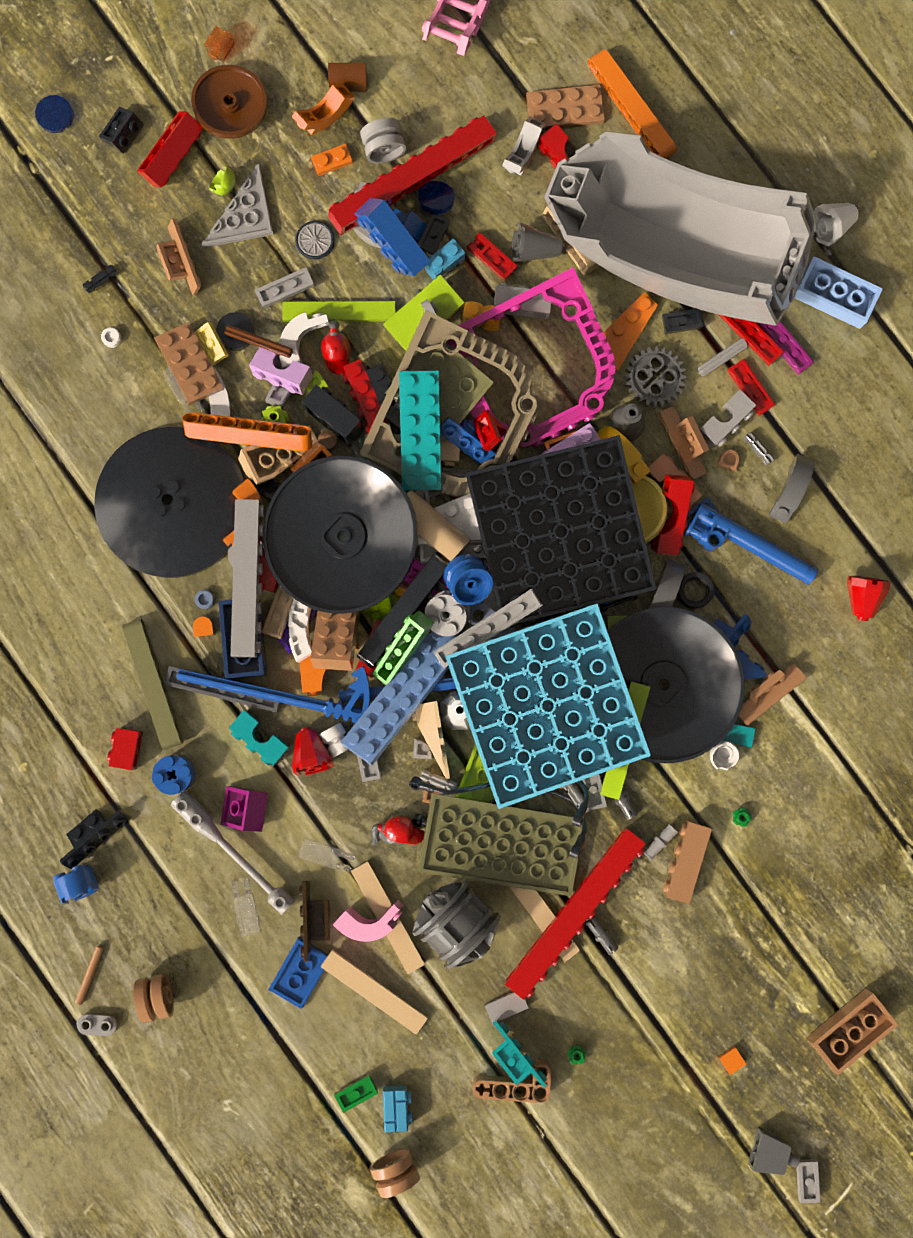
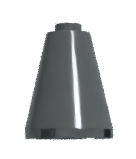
M524 223L516 224L519 228L518 231L513 233L511 253H515V257H512L514 262L559 257L561 253L563 254L565 243L562 242L561 237Z
M626 404L616 407L610 413L607 425L619 431L632 442L643 433L645 418L638 405Z

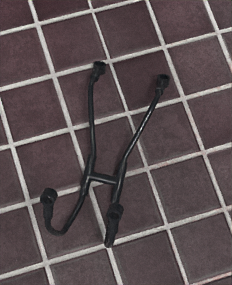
M414 776L409 786L413 790L422 789L432 793L450 795L490 787V784L487 782L464 788L444 790L437 788L433 784L423 782L421 778ZM582 780L577 781L585 795L584 801L580 806H576L570 796L556 790L546 792L570 801L577 810L573 817L572 825L578 827L582 825V832L578 835L570 852V856L577 859L579 858L587 832V823L584 815L590 799L588 788ZM495 799L489 801L490 803H496ZM416 813L412 823L417 827H426L427 819L422 814Z

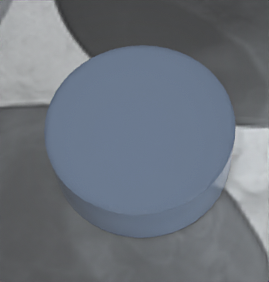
M201 590L195 596V603L201 609H209L214 605L215 597L210 591Z

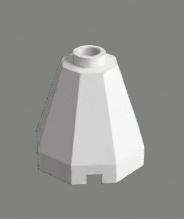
M851 203L822 204L816 207L814 213L817 221L814 232L816 231L818 237L815 238L817 242L826 246L834 244L858 220L859 212L857 207Z
M451 691L440 702V719L452 730H468L470 726L464 709L462 714L456 712L457 707L461 706L463 708L458 691Z

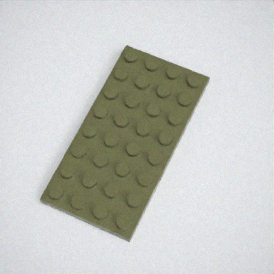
M432 793L418 872L572 896L578 859L571 857L570 852L578 835L582 832V825L581 827L572 825L574 816L514 806L498 809L496 803Z

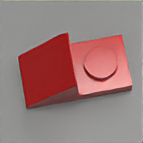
M486 409L473 421L482 447L486 451H490L501 441V436L506 432V429Z

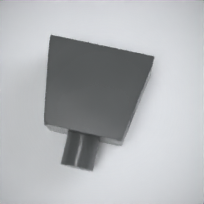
M757 1128L748 1165L754 1172L784 1175L787 1165L798 1167L799 1155L791 1153V1146L784 1139L761 1128Z

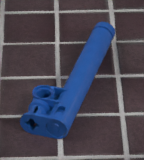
M702 502L683 533L684 536L690 535L697 539L698 543L702 544L708 551L716 550L724 543L725 539H728L807 585L811 584L818 573V568ZM710 537L716 539V545L710 542Z

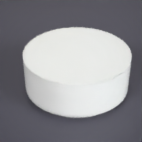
M109 327L102 332L101 339L106 346L114 348L121 343L122 336L117 329Z

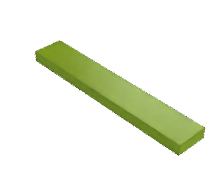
M395 301L282 302L283 322H290L298 315L306 312L309 319H312V316L318 313L326 314L330 322L333 319L337 320V322H386L395 314Z
M631 681L628 692L640 724L650 686ZM629 764L606 771L600 795L619 800Z

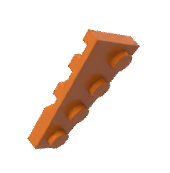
M646 292L603 332L612 350L616 371L620 369L658 306Z

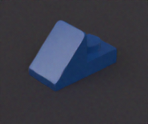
M395 208L393 210L394 214L413 239L419 243L427 224L414 212L410 211L408 215Z

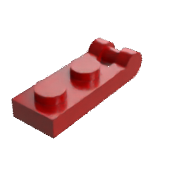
M478 233L475 236V240L466 246L471 254L481 260L504 282L517 269V265L481 233ZM480 245L484 246L482 250L478 248Z

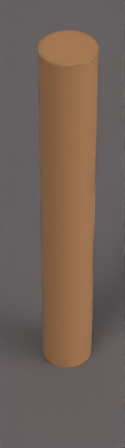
M96 946L75 1000L76 1004H83L104 949L101 946Z

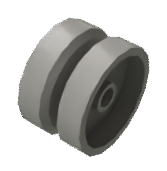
M382 118L368 123L361 129L360 136L365 146L367 160L370 163L390 162L405 153L406 144L401 136L402 130L398 120Z

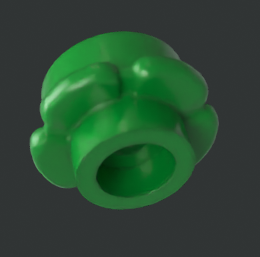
M740 808L733 812V822L736 825L746 827L751 822L752 816L748 809Z
M574 1045L567 1052L569 1062L573 1065H581L586 1060V1050L579 1045Z

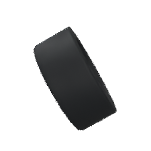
M688 573L682 578L677 598L687 608L697 609L704 607L714 596V584L710 577L704 573ZM693 579L700 580L706 586V595L702 600L696 602L689 600L684 593L686 583Z

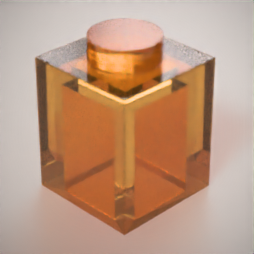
M215 26L204 45L210 58L213 60L218 59L224 63L235 43L232 34Z

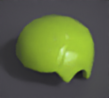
M226 166L224 167L226 170L220 169L209 186V190L222 196L232 191L236 179L232 169Z

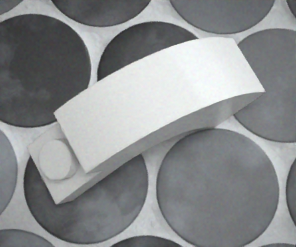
M305 312L288 323L282 332L279 344L292 348L293 353L290 358L279 355L283 369L288 368L293 360L303 364L299 352L300 341L306 333L329 325L330 321L326 314L318 313L313 315L312 319H309Z

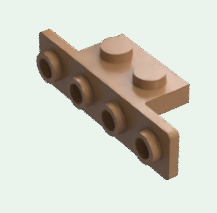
M176 218L171 219L168 225L172 241L158 243L156 248L168 280L187 279L192 295H195L201 287V280L196 275L194 261L190 258L188 245L183 240L181 226L178 225Z
M674 407L660 411L658 413L689 477L694 480L705 475L707 472L699 456L707 452L709 448L693 416L687 417L681 422Z
M795 664L791 665L784 672L778 670L776 673L774 671L765 678V682L761 685L758 683L751 688L750 699L742 704L738 715L746 725L751 724L806 680L804 673Z

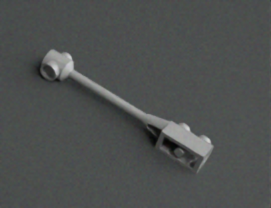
M188 791L182 792L171 803V806L197 832H200L215 843L217 842L269 894L268 902L281 915L295 902L282 887L274 888L222 837V834L212 821L214 816Z

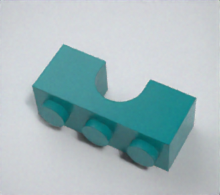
M243 710L229 727L232 731L231 735L238 741L242 739L246 742L247 745L245 747L252 753H259L262 756L260 759L268 766L270 764L276 765L289 750L290 746L277 735H273L265 743L260 742L256 738L255 731L261 722L247 710Z

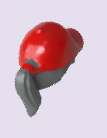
M335 319L329 322L330 331L321 342V350L329 371L334 374H341L344 372L343 366L349 364L350 343L347 337L338 330L340 324Z
M395 816L384 824L373 825L371 845H376L380 840L387 844L416 845L424 840L425 831L413 826L409 817Z

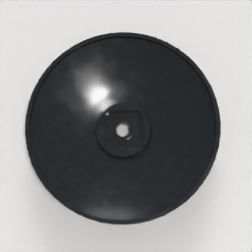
M162 427L148 430L122 444L103 467L96 485L94 500L97 525L111 551L133 569L161 578L191 576L212 567L227 555L232 544L228 547L223 539L234 531L235 499L237 498L233 495V490L245 480L233 457L217 441L189 438L185 435L184 428ZM166 495H172L173 501L169 505L163 503V498Z
M332 456L318 459L302 466L292 473L277 489L266 512L263 526V545L273 576L292 598L311 609L334 614L354 613L379 604L389 597L404 581L416 555L418 524L408 494L391 474L367 460L350 456ZM342 531H347L349 535L345 542L339 539Z
M656 607L638 611L620 620L609 629L607 633L628 691L631 681L650 686L640 726L651 756L641 760L654 763H678L691 760L708 752L726 737L740 713L745 686L740 658L733 644L723 631L699 614L672 607ZM661 679L669 681L670 684L667 689H661L658 686Z

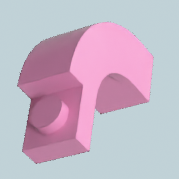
M398 900L384 916L373 920L362 917L350 906L333 925L342 934L351 939L374 941L386 936L397 925L395 920L402 914L400 909L404 904Z

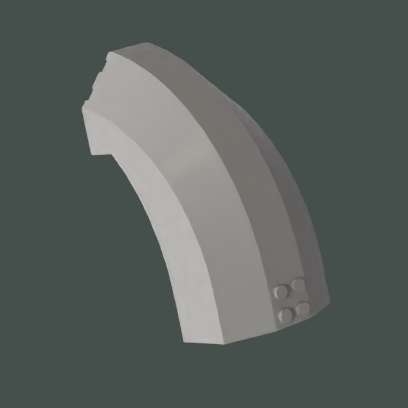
M605 132L599 136V140L591 145L588 143L575 151L576 154L568 160L564 158L558 162L544 198L564 239L583 255L624 280L678 303L723 316L777 326L795 298L808 263L817 219L807 193L747 185L692 170L650 152L643 138L639 135Z

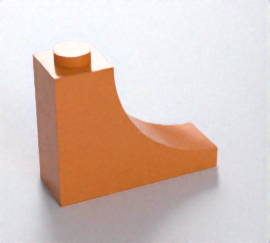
M356 641L355 650H358L357 641ZM311 656L300 662L302 693H307V696H318L319 692L324 691V679L328 669L313 668Z

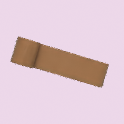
M542 1059L535 1061L533 1064L536 1071L540 1067L547 1069L544 1075L548 1079L545 1081L548 1086L544 1088L545 1092L542 1095L535 1093L536 1089L542 1086L533 1074L531 1079L525 1078L518 1085L526 1088L523 1093L515 1091L518 1086L510 1077L478 1075L472 1082L473 1093L480 1099L544 1103L550 1096L551 1070L549 1064ZM480 1084H484L483 1090H479ZM502 1084L506 1086V1089L503 1092H498L496 1090V1087L498 1085Z

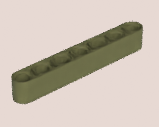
M140 618L123 624V632L163 750L183 744L182 734L166 686L164 685L165 683L145 623Z

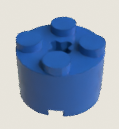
M182 755L163 757L155 764L152 771V782L160 792L168 795H175L188 790L193 785L196 777L193 763ZM172 771H176L175 775L177 778H172Z
M81 864L72 868L73 872L65 874L63 872L53 877L55 880L53 883L61 905L68 904V900L72 898L75 901L95 893V890L100 889L91 866Z

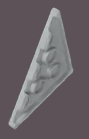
M256 164L254 171L240 187L238 194L226 207L224 214L217 220L205 241L203 240V248L274 235L260 164Z

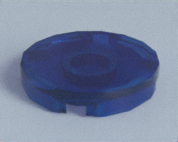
M49 95L42 98L35 109V118L38 124L50 133L63 132L64 129L70 127L74 119L70 103L64 97L58 95Z
M430 181L418 190V203L424 211L442 214L453 207L455 193L448 184L442 181Z

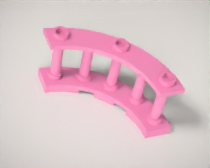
M437 0L438 4L434 12L423 24L422 32H424L422 40L426 41L432 33L455 42L459 46L457 53L464 56L472 44L469 40L472 35L476 36L491 0H479L478 5H471L461 0ZM446 3L472 13L470 22L463 23L443 15L442 12ZM439 21L464 32L463 34L456 35L436 27Z

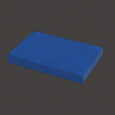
M298 937L268 990L302 1009L324 972L321 964L329 954L311 944L312 961L304 962V958L301 957L303 939Z

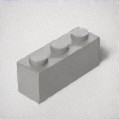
M504 283L496 285L494 306L530 288L528 286L511 287V285ZM539 295L521 304V309L515 312L509 310L504 313L507 315L549 319L551 303L545 302L542 295Z

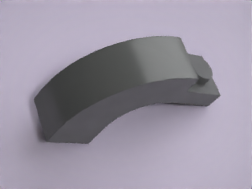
M797 453L788 469V476L784 487L769 512V516L784 523L788 522L806 492L813 474L815 461Z
M667 559L647 609L672 607L684 575L685 565Z

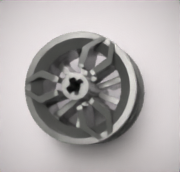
M467 879L462 882L441 886L439 890L434 889L423 900L412 931L414 936L423 933L420 939L423 942H427L439 954L438 958L441 961L447 959L444 964L446 970L481 959L491 948L490 945L494 940L501 918L498 912L491 915L492 908L490 906L487 907L474 894L473 888L466 890L469 885Z

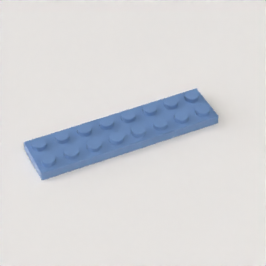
M433 631L430 634L427 633L412 657L396 676L387 683L343 738L341 744L373 766L449 669V665L445 668L442 667L433 652L457 636H441Z

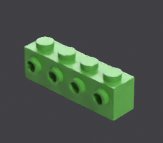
M420 611L414 615H408L404 621L405 625L403 628H400L395 634V640L387 646L386 654L376 663L377 667L372 674L385 685L408 662L434 624L432 620Z

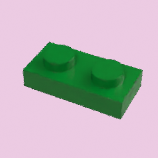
M368 1074L334 1093V1097L342 1112L345 1113L377 1095L378 1090Z

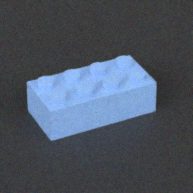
M813 256L806 266L795 299L860 329L867 323L883 288Z

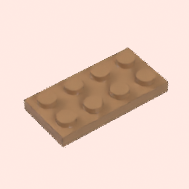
M600 85L526 93L528 116L545 123L546 127L544 130L552 128L555 124H558L560 128L604 124Z
M189 322L154 337L189 406L224 390Z

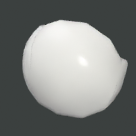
M721 741L710 750V760L716 769L728 770L736 765L739 760V750L734 743Z

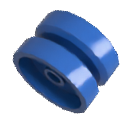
M464 554L450 561L445 568V583L453 598L460 604L474 605L480 603L492 591V576L481 559L475 555Z

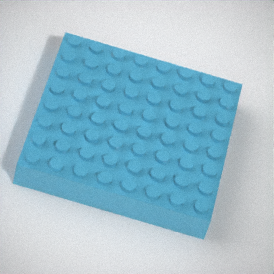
M598 604L445 656L498 809L651 756Z

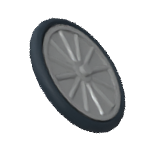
M310 221L303 224L295 237L298 251L306 258L315 260L326 257L333 249L335 242L331 228L320 221Z

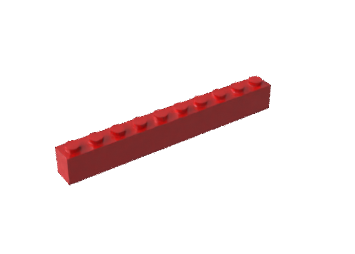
M484 115L480 118L472 119L467 126L457 128L449 137L444 136L434 146H427L421 154L411 156L406 163L396 165L388 174L383 173L373 183H366L360 191L350 193L342 202L332 204L329 209L328 218L342 236L359 225L357 222L358 218L354 213L370 198L385 200L388 206H391L492 144L497 134Z
M627 828L623 829L552 922L506 978L504 983L509 989L523 1000L526 996L529 998L534 993L536 983L538 981L542 982L548 974L547 969L551 965H556L560 959L558 955L563 949L566 951L573 942L571 941L572 937L575 934L579 935L585 927L583 923L587 918L590 920L595 915L597 905L599 903L603 904L609 896L607 894L611 887L614 889L621 881L619 877L623 872L627 873L633 866L632 860L635 857L641 856L645 850L643 846L646 843Z

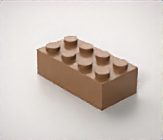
M360 611L346 614L317 612L311 652L313 668L352 671Z
M865 988L806 1037V1039L836 1075H839L896 1028L898 1023L878 998Z

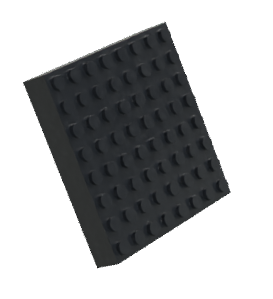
M620 435L465 473L489 573L493 580L498 610L530 589L534 590L543 604L514 624L656 590Z

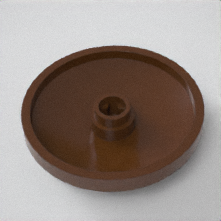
M237 65L216 66L202 74L193 87L191 103L194 115L198 123L212 135L226 139L240 138L252 133L264 120L267 112L265 88L260 79L246 68Z

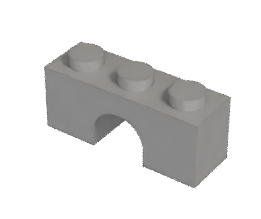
M741 390L723 406L729 414L728 422H720L713 416L700 428L704 440L712 449L716 445L720 447L728 439L725 436L729 432L733 434L741 426L739 422L743 418L747 420L754 413L752 409L756 405Z

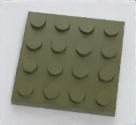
M446 342L445 345L448 350H455ZM442 348L430 350L426 353L418 351L407 370L439 371L440 425L448 417L460 424L494 383L460 353L457 352L456 354L449 355ZM399 396V398H398V400H397V403H398L399 405H400V396ZM440 434V439L445 442L447 439Z

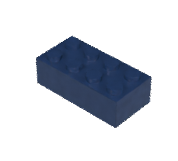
M232 600L218 601L225 678L235 679L267 675L264 634L262 633V613L258 614V622H261V634H258V641L261 642V652L257 653V657H231Z

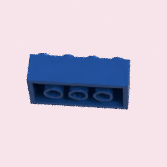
M370 198L354 213L358 218V224L363 229H367L370 233L368 235L375 244L378 243L381 247L380 252L385 258H389L392 261L391 266L397 273L414 277L430 262L385 200Z

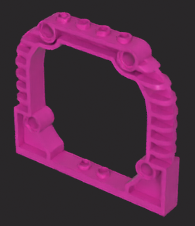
M574 267L458 325L474 333V328L492 319L497 321L505 316L504 313L509 310L515 312L521 309V304L539 295H542L545 302L562 308L561 313L565 320L576 322L594 360L596 368L594 386L581 394L578 405L536 426L529 423L526 430L529 431L530 440L527 443L520 441L519 445L522 447L533 445V447L539 446L544 443V438L550 436L553 439L561 435L560 430L567 427L569 431L578 426L577 422L583 419L587 422L595 418V413L602 409L604 404L603 398L610 390L614 380L615 360L612 350ZM568 306L576 308L577 313L574 316H569L566 313ZM454 339L447 340V343L456 349V341ZM462 350L458 351L464 358H471L473 365L477 368L475 356ZM484 396L480 398L470 411L474 420L485 409L495 417ZM591 398H596L599 402V406L596 409H592L588 405ZM499 421L507 432L509 426ZM506 432L501 436V439H502V440H503V438H504Z

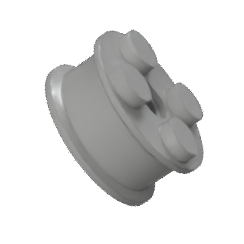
M445 590L436 594L428 602L425 608V616L434 622L431 627L433 632L441 636H453L459 633L469 621L470 606L458 603L453 598L450 590Z

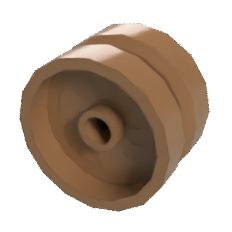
M165 973L154 975L151 980L145 977L134 982V1004L141 1023L153 1022L156 1016L161 1020L173 1016V993L170 981Z
M404 1148L392 1151L371 1164L370 1172L373 1179L378 1181L376 1188L380 1197L388 1198L401 1194L412 1188L420 1180L417 1167L412 1165L414 1159L410 1149Z

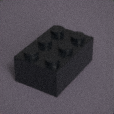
M316 384L302 400L305 410L350 447L364 431L363 422L360 420L361 417L354 410L350 412L346 408V404L339 398L335 400L327 388L324 386L320 388Z

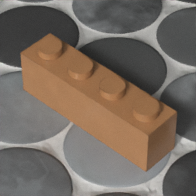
M687 820L685 824L681 825L679 832L681 839L674 848L675 859L670 862L668 868L670 873L669 879L665 880L662 891H664L666 897L690 904L712 831L711 828Z

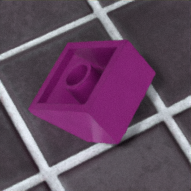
M226 786L220 825L242 831L262 832L268 793Z

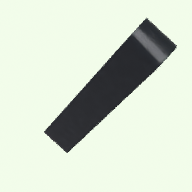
M438 552L429 559L358 652L356 657L370 669L376 666L378 660L386 653L387 646L395 640V634L405 625L404 621L408 615L417 613L443 579L445 568L450 561Z

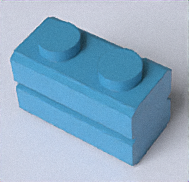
M452 239L428 258L430 262L424 269L433 280L439 275L444 277L457 267V264L459 265L465 260V252Z
M406 1085L383 1087L384 1132H406L409 1129V1124H412V1112H408V1104H412L411 1091L407 1092Z

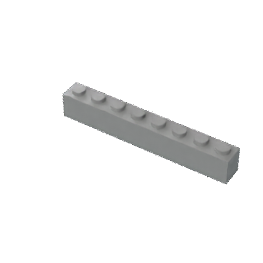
M235 499L231 657H257V653L261 652V642L258 641V634H261V622H258V614L262 613V603L259 602V595H262L263 587L262 583H259L260 575H263V564L260 563V556H263L264 547L263 544H260L261 536H263L264 526L261 525V517H264L265 508L259 500Z

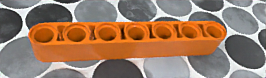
M603 49L589 58V68L636 133L643 138L649 151L665 159L676 153L677 148L674 141L609 52Z
M195 412L187 413L182 417L185 435L189 438L293 451H308L312 448L311 429L304 425Z

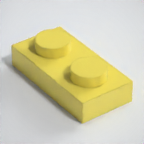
M207 322L194 332L211 365H216L228 356L212 323Z

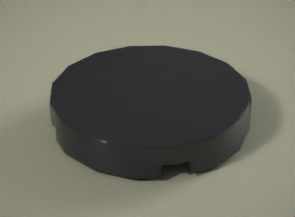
M238 312L224 315L218 321L216 332L223 345L233 351L248 347L250 343L226 335L225 330L227 325H231L254 334V327L250 319Z

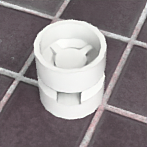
M341 723L319 734L322 742L329 745L327 750L332 758L349 750L341 744L346 733Z

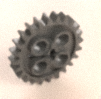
M657 346L654 351L648 347L646 353L640 350V356L635 354L633 356L634 360H630L628 363L631 367H626L625 369L629 373L624 376L625 379L629 380L625 383V386H631L628 393L634 392L632 399L640 398L638 404L645 401V407H648L650 403H652L654 409L657 403H659L661 408H663L664 402L670 405L671 399L676 401L678 398L676 394L681 395L683 391L680 388H684L686 385L681 382L687 378V376L681 375L686 371L685 368H680L683 361L677 362L678 355L672 357V350L668 354L665 353V347L661 352ZM657 361L660 364V367H653L651 362ZM664 366L668 367L660 374L658 379L656 378L646 389L643 388L651 380L652 376H656ZM638 374H644L646 380H640ZM664 375H671L673 381H667ZM651 387L658 388L659 394L652 393Z

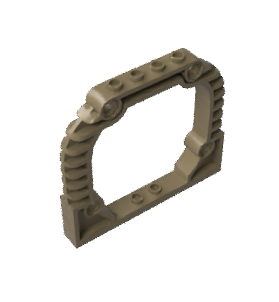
M425 310L359 454L402 474L401 456H398L396 453V449L401 446V441L398 442L391 424L384 421L393 400L397 402L400 396V390H398L399 371L408 370L416 350L426 353L430 350L442 348L449 355L456 354L459 350L467 352L501 369L512 380L516 388L511 402L515 415L495 457L483 461L478 470L511 462L512 458L516 459L520 448H518L520 441L524 442L529 433L526 430L528 424H533L538 414L535 412L537 401L531 395V379L525 365L512 352ZM449 339H454L457 343V347L453 351L446 348L445 344ZM526 398L532 400V407L530 409L522 408V401ZM441 470V489L438 491L454 496H463L470 493L466 476H457Z

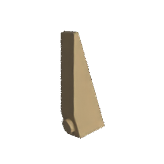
M308 426V427L311 429L312 445H313L315 442H318V440H317V438H316V436H315V434H314V432H313L311 426ZM249 446L241 449L238 459L245 474L256 484L275 478L306 451Z
M435 701L421 704L412 715L413 721H417V725L445 778L450 779L438 703Z

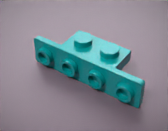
M495 1020L493 1024L505 1038V1041L492 1052L493 1056L517 1086L532 1073L541 1086L546 1088L548 1086L545 1082L548 1080L541 1070L536 1071L532 1066L535 1062L528 1054L524 1055L521 1052L520 1048L522 1046L515 1037L513 1039L510 1038L507 1034L510 1031L503 1022L499 1024Z

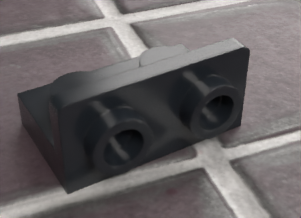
M118 107L98 137L103 142L115 146L119 152L124 154L144 124L134 112Z

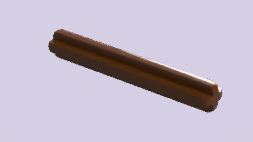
M231 325L226 326L225 334L287 358L292 356L293 349Z

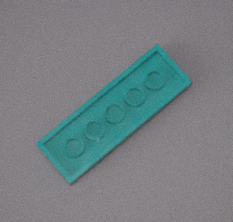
M399 371L402 487L404 490H440L439 371Z

